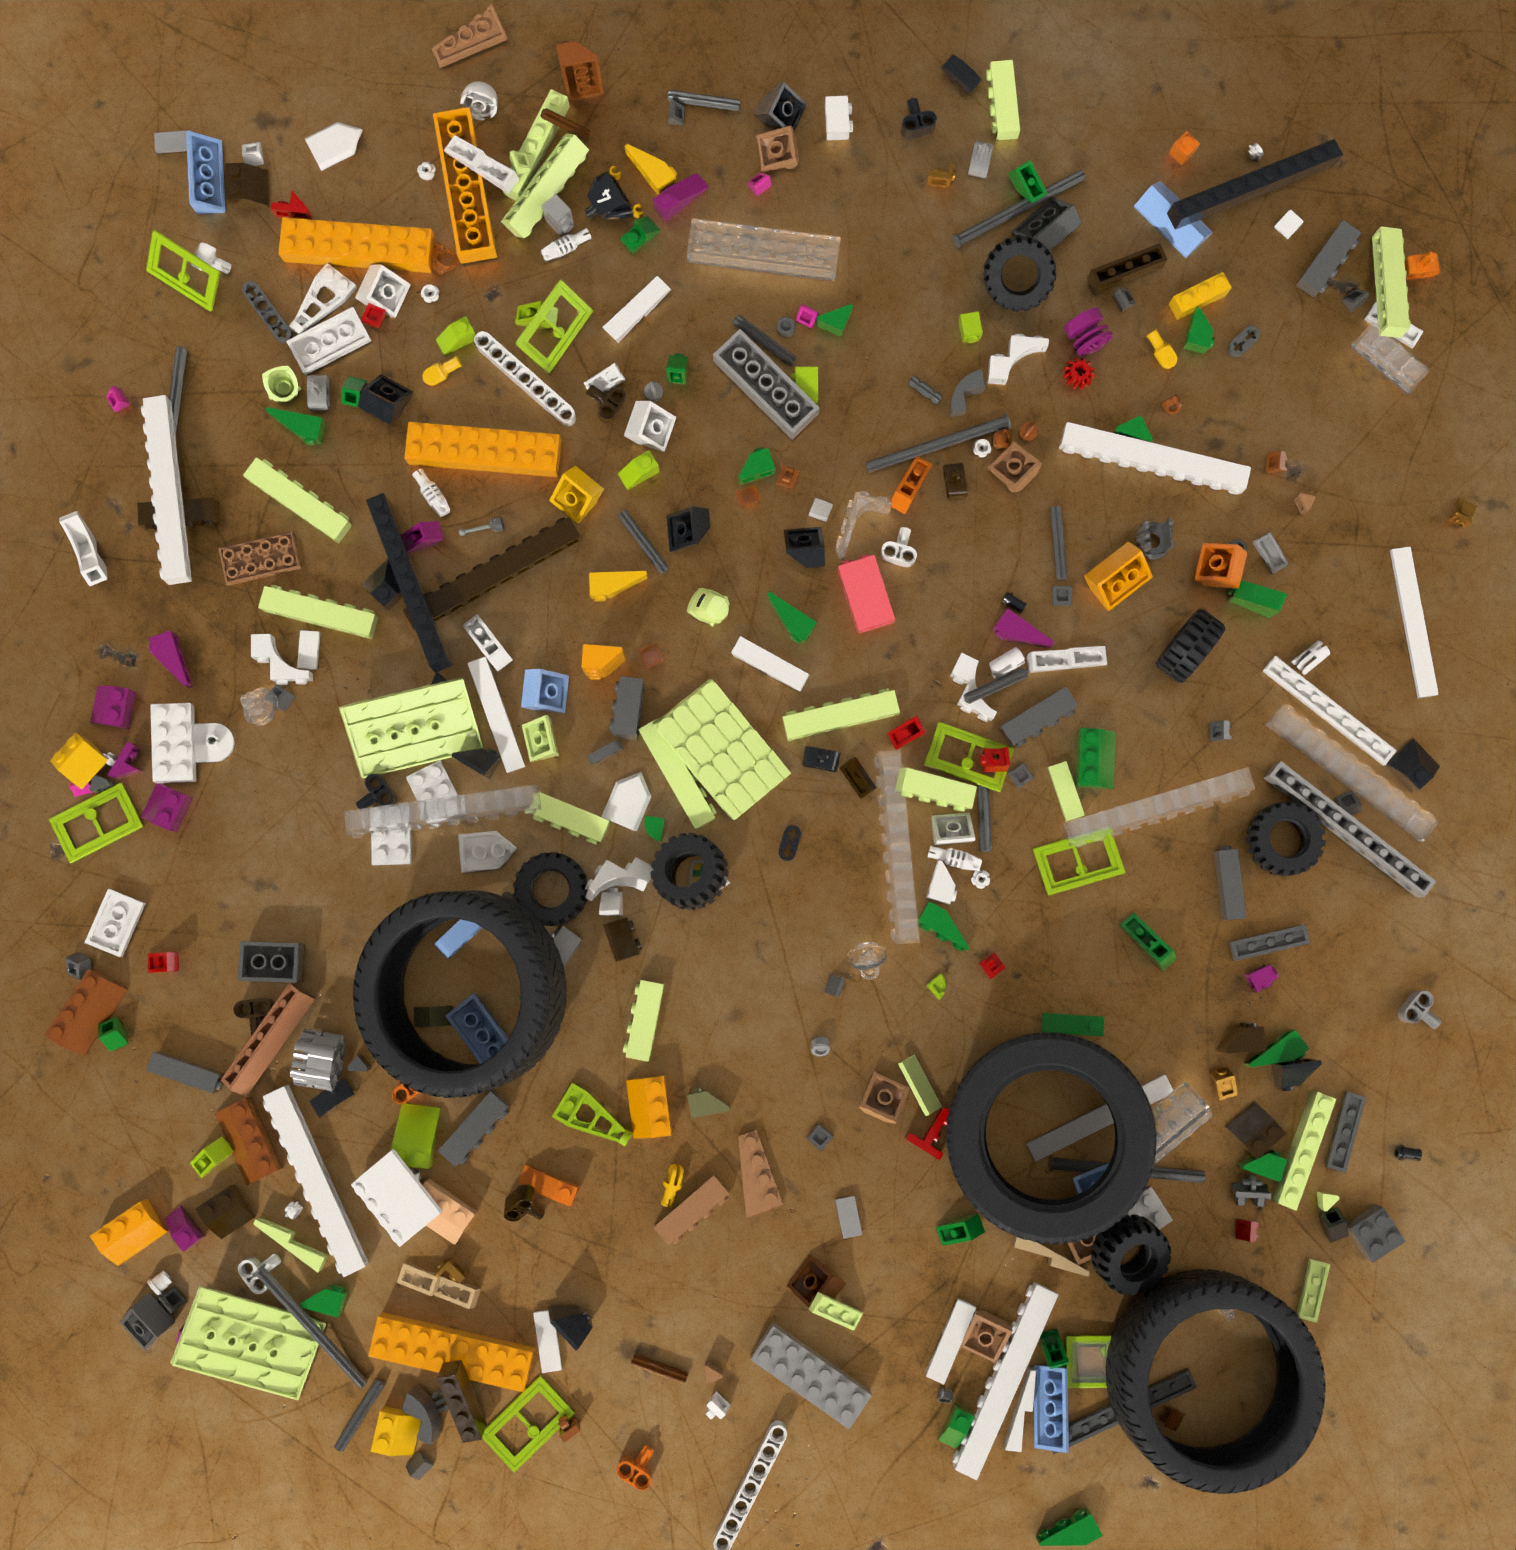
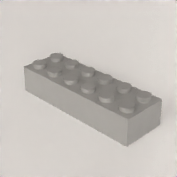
M741 329L713 354V362L792 440L819 415V407Z
M774 1322L771 1323L751 1353V1360L848 1429L851 1428L872 1396L868 1388Z

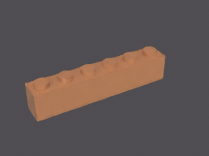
M289 983L224 1074L221 1081L231 1091L247 1097L315 999L306 990Z

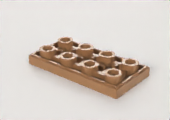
M293 531L218 548L227 586L302 569Z

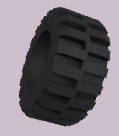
M1021 235L1012 238L1008 237L1003 242L996 244L995 248L988 254L983 272L987 292L994 302L1001 305L1004 309H1011L1019 312V310L1028 311L1034 306L1036 308L1043 300L1045 301L1049 297L1050 291L1054 288V281H1056L1057 276L1056 264L1047 247L1037 239ZM1023 255L1035 262L1037 278L1029 289L1017 292L1010 290L1004 284L1002 269L1010 258Z
M1198 609L1163 650L1156 661L1157 668L1177 683H1183L1217 644L1225 632V625L1205 609Z
M1291 801L1279 802L1261 809L1257 812L1258 815L1251 819L1250 822L1252 824L1248 826L1246 831L1249 833L1246 843L1250 845V848L1247 850L1249 854H1253L1254 858L1252 860L1255 864L1259 863L1262 870L1270 871L1272 875H1296L1308 871L1311 866H1315L1318 863L1317 858L1322 857L1324 851L1321 848L1326 846V840H1322V835L1326 834L1325 829L1320 828L1322 821L1320 818L1316 819L1314 817L1316 813L1313 810H1307V806L1303 804L1297 805L1296 802ZM1280 821L1292 823L1298 829L1301 836L1300 848L1291 857L1279 855L1273 849L1270 842L1271 829Z
M690 832L688 835L680 833L678 838L672 836L669 838V842L667 844L664 842L661 845L662 849L654 854L656 859L651 863L654 871L650 872L651 878L654 880L652 884L662 898L679 909L695 910V907L699 909L705 908L706 903L712 904L715 901L713 898L716 895L719 897L722 894L719 888L720 886L725 887L727 882L724 880V876L728 877V870L725 868L728 866L727 860L724 858L722 851L703 835L698 836L696 833ZM689 857H702L704 868L698 881L687 887H679L675 879L679 865Z
M544 852L529 858L530 860L524 862L521 865L520 871H517L515 875L516 880L513 882L514 900L530 911L544 926L564 925L574 920L582 912L585 902L588 900L585 898L588 891L585 889L588 879L582 867L575 860L557 852ZM548 871L559 872L567 879L569 884L567 899L561 905L553 908L544 907L539 904L533 894V886L536 879Z
M1132 1214L1130 1217L1125 1215L1112 1227L1096 1235L1097 1240L1093 1242L1092 1248L1094 1250L1091 1251L1093 1268L1114 1292L1119 1294H1128L1130 1296L1136 1295V1293H1145L1147 1289L1151 1290L1154 1288L1157 1282L1160 1283L1163 1279V1274H1166L1169 1269L1167 1266L1171 1262V1246L1169 1241L1144 1216ZM1142 1244L1141 1250L1135 1259L1127 1264L1120 1265L1123 1256L1129 1249Z

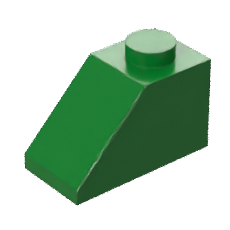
M1031 160L1007 173L1015 189L1031 204L1048 194Z
M1196 307L1192 313L1183 348L1205 354L1214 344L1215 338L1212 337L1214 330L1199 307Z
M680 353L669 355L666 367L668 383H687L688 357Z
M757 448L753 450V453H750L738 476L739 485L775 474V466L769 448Z
M1271 1150L1270 1153L1265 1152L1258 1159L1251 1157L1240 1162L1238 1167L1281 1182L1288 1160L1282 1158V1153Z
M979 1214L963 1216L936 1227L942 1246L972 1241L985 1233Z
M332 1284V1286L330 1285L304 1300L300 1307L338 1318L343 1313L349 1290H345L342 1285Z
M954 1403L938 1440L957 1449L967 1436L975 1418L973 1412Z

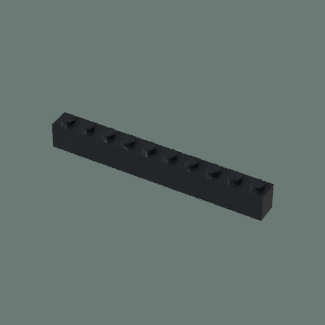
M1330 140L1174 202L1167 215L1176 230L1335 166L1343 156V153L1336 140Z
M384 493L367 499V505L428 664L435 673L449 668L453 664L390 501Z

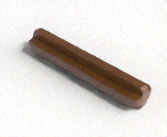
M547 108L542 110L540 115L542 119L582 139H588L589 129Z
M634 1354L631 1360V1365L683 1384L688 1377V1373L638 1354Z

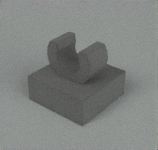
M1229 721L1210 722V741H1226L1232 738L1229 735V728H1232Z

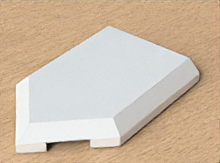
M336 122L304 139L321 171L355 154L357 143L363 130Z
M642 772L615 783L601 816L602 818L637 832L652 797Z
M497 831L459 834L461 873L501 869L517 847Z

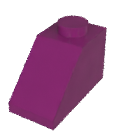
M439 521L419 522L402 534L409 553L434 546L444 539Z
M182 1205L165 1218L170 1236L182 1252L189 1250L205 1237V1234Z

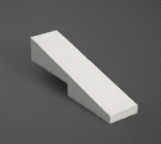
M455 135L444 149L445 153L508 194L519 180L515 171L486 156L484 151Z
M656 276L602 328L619 343L643 316L646 317L671 289Z
M741 636L731 652L734 657L800 692L810 676L808 673Z
M1105 646L1034 651L1026 654L1028 673L1107 665Z
M959 1298L957 1299L944 1326L940 1341L926 1368V1377L943 1385L945 1384L975 1312V1305Z
M1028 1366L1003 1443L1006 1451H1022L1025 1411L1033 1412L1036 1378L1034 1367Z

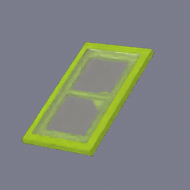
M1111 1335L1066 1336V1354L1069 1360V1364L1066 1365V1368H1068V1388H1107L1105 1366Z

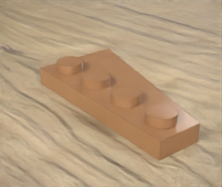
M492 4L481 15L479 13L473 17L474 20L466 26L465 24L461 26L454 35H449L432 48L440 68L507 40L505 31Z
M757 1129L739 1135L746 1218L783 1205Z

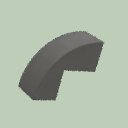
M982 369L968 374L959 382L950 402V417L965 415L967 407L964 396L984 393L986 387Z
M416 1385L407 1393L402 1411L422 1421L417 1439L431 1445L440 1437L441 1418L438 1408L430 1395Z

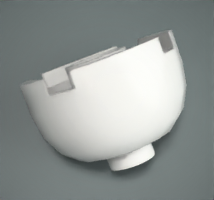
M476 81L468 84L463 90L460 106L461 108L470 107L473 119L485 120L484 117L490 116L492 118L496 114L498 97L491 85Z

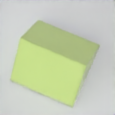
M510 151L509 159L517 175L531 170L526 153Z
M1317 1191V1205L1323 1211H1328L1339 1200V1197L1335 1194Z

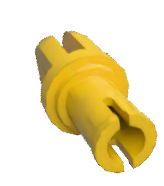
M1157 329L1149 333L1147 337L1155 348V353L1153 354L1159 364L1166 369L1174 367L1178 358L1170 343L1168 344L1163 341Z
M454 356L443 364L437 362L426 368L422 375L423 381L430 386H434L448 379L450 372L462 367L459 358Z
M671 1164L666 1179L663 1180L665 1192L661 1205L668 1207V1205L670 1208L673 1207L676 1192L682 1189L681 1182L684 1169L680 1164Z

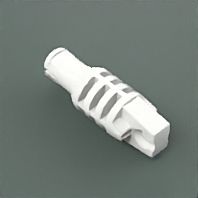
M584 228L573 235L567 234L550 243L541 250L544 260L549 261L576 250L577 245L591 239L588 229Z
M422 468L418 469V471L416 470L412 476L420 485L421 493L431 508L440 517L450 513L448 503L435 482L429 480Z
M930 846L929 851L931 852L928 853V858L944 861L946 865L960 869L980 870L981 858L952 848L945 850Z

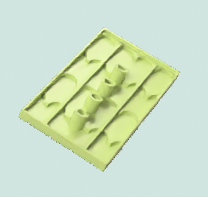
M462 678L451 679L432 685L429 684L339 707L362 778H366L370 774L380 775L451 758L454 752L483 748Z
M708 679L652 724L731 820H736L791 774L775 752L770 749L758 732L753 729L737 707L712 679Z
M199 1286L170 1363L172 1366L299 1400L319 1344L288 1310ZM310 1317L324 1332L326 1323Z

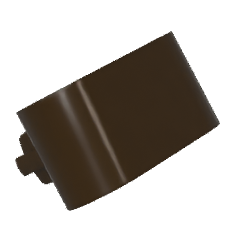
M591 385L586 392L588 396L600 403L597 416L604 423H608L614 418L626 398L625 391L620 387L612 388L606 395L594 385ZM612 394H620L622 400L615 401L612 398ZM604 408L609 409L611 416H604L601 410Z
M963 462L943 465L948 500L966 498L968 492Z
M270 998L242 1000L234 1005L233 1011L237 1017L250 1020L252 1036L262 1022L261 1017L266 1016L275 1003ZM262 1002H266L268 1005L266 1012H263L260 1008ZM243 1004L248 1006L246 1014H243L241 1011Z
M521 1185L506 1197L504 1218L507 1221H518L526 1214L538 1220L543 1218L545 1211L534 1205V1187L531 1185Z

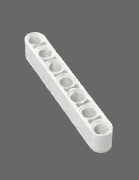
M481 331L476 334L474 341L477 349L562 425L566 427L574 425L576 422L574 409L489 333ZM482 340H488L486 345H480ZM496 352H502L500 357H493ZM510 364L516 365L513 370L507 369ZM524 376L530 377L527 382H522L521 379ZM537 389H544L542 394H535ZM553 400L558 402L554 407L549 406V403ZM565 413L572 414L569 419L562 418Z
M776 1420L770 1424L714 1535L713 1545L715 1550L731 1549L786 1440L787 1429L782 1421ZM781 1428L783 1433L780 1436H776L773 1434V1430ZM771 1446L774 1448V1451L771 1454H766L763 1449ZM761 1464L765 1469L762 1472H757L754 1467ZM753 1483L756 1487L753 1490H747L745 1485ZM744 1501L746 1506L740 1509L736 1506V1503ZM733 1519L737 1524L734 1527H730L726 1522ZM725 1538L728 1542L725 1545H720L717 1540Z

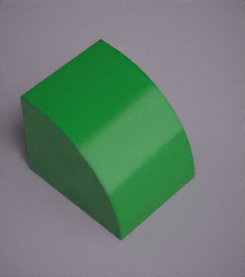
M349 376L342 386L341 403L358 407L361 391L367 385V380Z
M645 815L644 824L647 833L654 840L662 842L665 819Z
M117 1017L98 1024L99 1039L110 1052L128 1045L126 1032Z

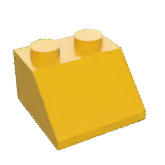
M574 466L563 473L549 501L578 524L597 503L604 488L577 466Z
M77 732L67 740L50 760L59 772L80 789H83L108 761L90 740Z
M384 1406L379 1413L370 1452L387 1456L414 1455L421 1420L402 1411V1409Z

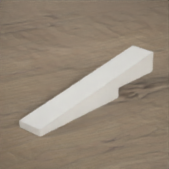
M483 657L469 662L468 666L506 772L510 773L524 768L525 764L488 659Z

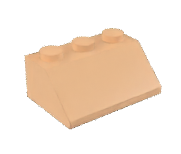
M428 1179L424 1182L423 1187L443 1212L426 1226L456 1245L478 1211L431 1179Z

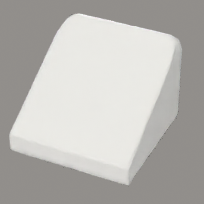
M260 142L242 145L244 163L253 166L264 164Z
M1289 210L1274 228L1288 240L1302 225L1303 220L1292 210Z
M815 498L809 516L827 522L833 504Z

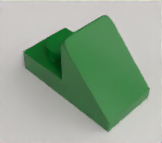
M649 216L634 220V227L620 238V241L631 254H634L661 231Z

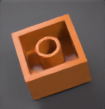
M1203 543L1195 580L1204 587L1239 588L1247 552L1238 544Z

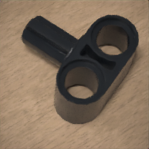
M917 98L907 100L910 115L906 116L902 121V136L906 139H913L931 134L936 126V114L930 110L921 112ZM924 121H930L932 124H925ZM907 125H911V126H913L914 128H913V129H908L906 126H907Z
M805 746L802 766L838 772L841 753Z
M370 774L366 777L365 785L369 793L356 802L358 809L364 811L375 802L384 807H393L397 802V796L386 780L377 774ZM378 778L379 786L373 788L371 786L372 780ZM389 793L391 800L388 803H384L383 796Z

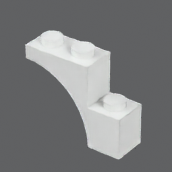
M1024 334L1011 335L1008 357H1005L1003 354H995L990 357L987 383L1006 385L1012 366L1026 355L1046 352L1049 339L1039 335L1033 337H1025Z
M78 511L60 517L59 522L73 546L79 563L80 573L88 585L92 586L107 580V567L97 553L96 539Z
M251 634V657L257 660L258 663H269L270 660V679L276 682L277 685H288V682L304 685L307 684V681H313L312 672L298 670L285 663L278 653L274 636L271 634Z
M961 653L950 674L954 682L961 685L963 683L967 684L957 705L961 706L960 709L966 713L973 712L977 714V718L985 722L988 720L992 721L997 712L991 709L982 699L971 704L964 701V694L977 688L975 673L979 661Z
M635 857L632 863L628 862L625 869L606 860L603 866L599 865L594 873L596 875L595 879H590L585 889L588 891L585 898L593 901L600 892L616 886L633 887L644 892L651 880L650 872L654 871L650 864Z

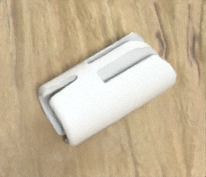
M1318 640L1296 657L1292 664L1297 665V668L1300 671L1303 670L1302 673L1306 675L1330 655V650L1327 646L1321 647L1323 642Z
M1017 647L989 663L993 678H1001L1025 663V658Z

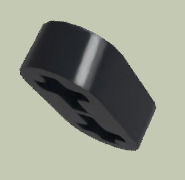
M795 825L788 826L784 831L778 853L783 861H791L796 855L801 831ZM792 829H795V833L798 836L793 838L792 843L788 842L790 835L787 834V831L791 832ZM787 844L791 845L790 852H793V854L785 858L782 850H786Z

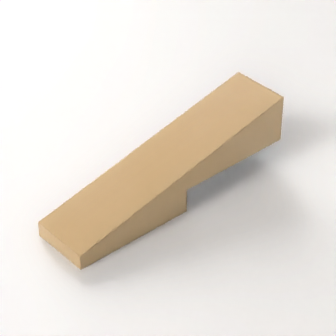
M1013 1236L1012 1245L1015 1248L1049 1257L1047 1263L1050 1266L1089 1277L1090 1272L1086 1268L1049 1247Z
M403 1263L397 1283L430 1296L435 1295L467 1309L475 1308L481 1288L464 1282L459 1284L457 1281L454 1282L449 1277L443 1275L437 1278L434 1272Z

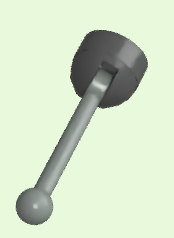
M501 516L492 518L488 525L466 530L462 528L459 530V535L464 536L466 533L491 528L495 532L504 531V522Z

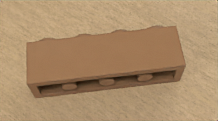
M713 1174L660 1219L653 1228L668 1246L671 1243L675 1245L683 1238L682 1234L686 1230L691 1232L698 1225L697 1221L701 1217L706 1219L712 1214V1208L715 1205L719 1204L721 1206L728 1200L729 1190Z

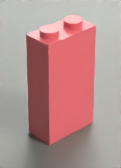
M869 554L858 557L859 560L856 561L845 560L837 568L858 634L892 624L895 621L875 555L869 556Z

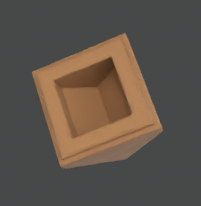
M1300 493L1294 498L1300 515H1304L1310 510L1316 498L1315 496Z
M706 1361L704 1370L707 1384L723 1377V1370Z

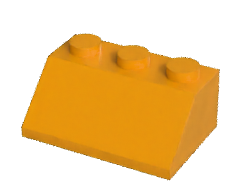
M1130 542L1124 544L1084 575L1090 590L1108 611L1153 578L1142 550Z
M583 644L581 668L590 680L606 678L626 661V655L622 647Z
M665 1075L626 1080L633 1139L672 1135Z
M145 1199L91 1234L90 1237L99 1252L119 1266L166 1234L168 1230L149 1200Z

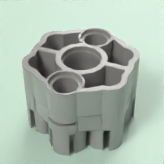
M303 1028L294 1050L304 1052L294 1051L293 1058L302 1059L303 1061L293 1060L291 1067L299 1068V1070H290V1077H293V1085L328 1091L334 1090L341 1075L346 1048L342 1034Z

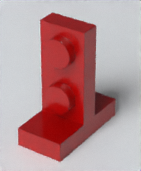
M943 1106L941 1107L922 1139L909 1131L905 1139L940 1160L943 1153L933 1147L931 1143L937 1142L941 1135L939 1130L942 1125H947L949 1110Z

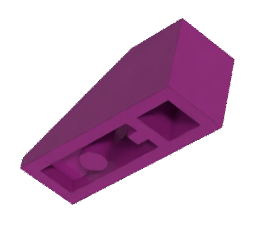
M696 173L668 187L653 199L654 208L667 222L705 192L709 186Z
M1010 609L1006 610L992 629L995 631L994 634L1001 640L1006 639L1011 642L1050 648L1054 643L1053 640Z
M167 631L150 637V644H148L150 653L184 686L192 688L193 685L176 633Z

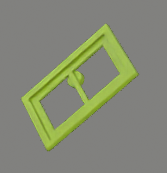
M153 230L146 271L208 311H213L220 271L156 230ZM162 245L184 258L182 270L178 274L179 279L158 267ZM187 261L209 274L205 296L185 284L190 280L189 274L186 272Z
M559 280L517 339L515 345L546 373L550 374L593 310L562 280ZM560 295L579 312L566 332H564L562 327L555 326L546 317ZM543 320L553 328V335L556 338H561L547 358L528 342Z
M938 722L924 766L1001 792L1007 771L996 772L994 778L969 770L974 764L971 757L975 745L986 749L1008 747L1011 761L1014 748ZM946 734L972 743L967 758H964L961 763L962 767L938 759Z
M122 782L49 819L70 864L144 827ZM117 797L129 822L104 834L96 819L97 811L94 808ZM85 813L86 819L93 821L100 837L75 849L64 823Z
M1110 826L1033 848L1048 896L1126 873ZM1103 840L1111 866L1087 873V867L1082 865L1076 847ZM1072 848L1078 864L1075 869L1078 876L1055 882L1046 856Z
M539 1375L524 1392L485 1428L482 1438L515 1473L560 1429L558 1419L564 1414L570 1419L575 1412L548 1382ZM539 1391L559 1412L541 1431L537 1426L531 1425L519 1412ZM514 1415L526 1425L528 1436L533 1438L516 1456L495 1435Z

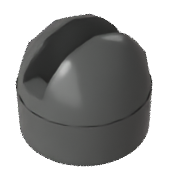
M944 1387L940 1388L937 1393V1401L952 1403V1390L948 1388V1391H946Z

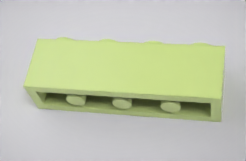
M1013 60L990 62L989 69H986V80L990 82L988 98H991L992 104H990V116H993L994 120L991 124L992 134H995L996 141L1018 139L1020 123Z
M900 768L895 791L901 792L903 797L912 798V796H917L919 801L930 803V800H932L938 806L947 807V805L954 806L953 810L965 812V809H972L977 786L910 768Z
M541 792L537 793L529 812L534 815L532 819L542 823L544 820L551 822V827L559 830L562 827L569 830L568 834L576 837L583 835L587 837L586 841L595 845L597 842H603L611 823L607 819Z
M641 980L640 983L636 984L634 994L638 995L637 1001L632 1003L631 1014H634L633 1022L629 1021L627 1033H630L629 1041H625L623 1048L626 1058L650 1061L665 984Z

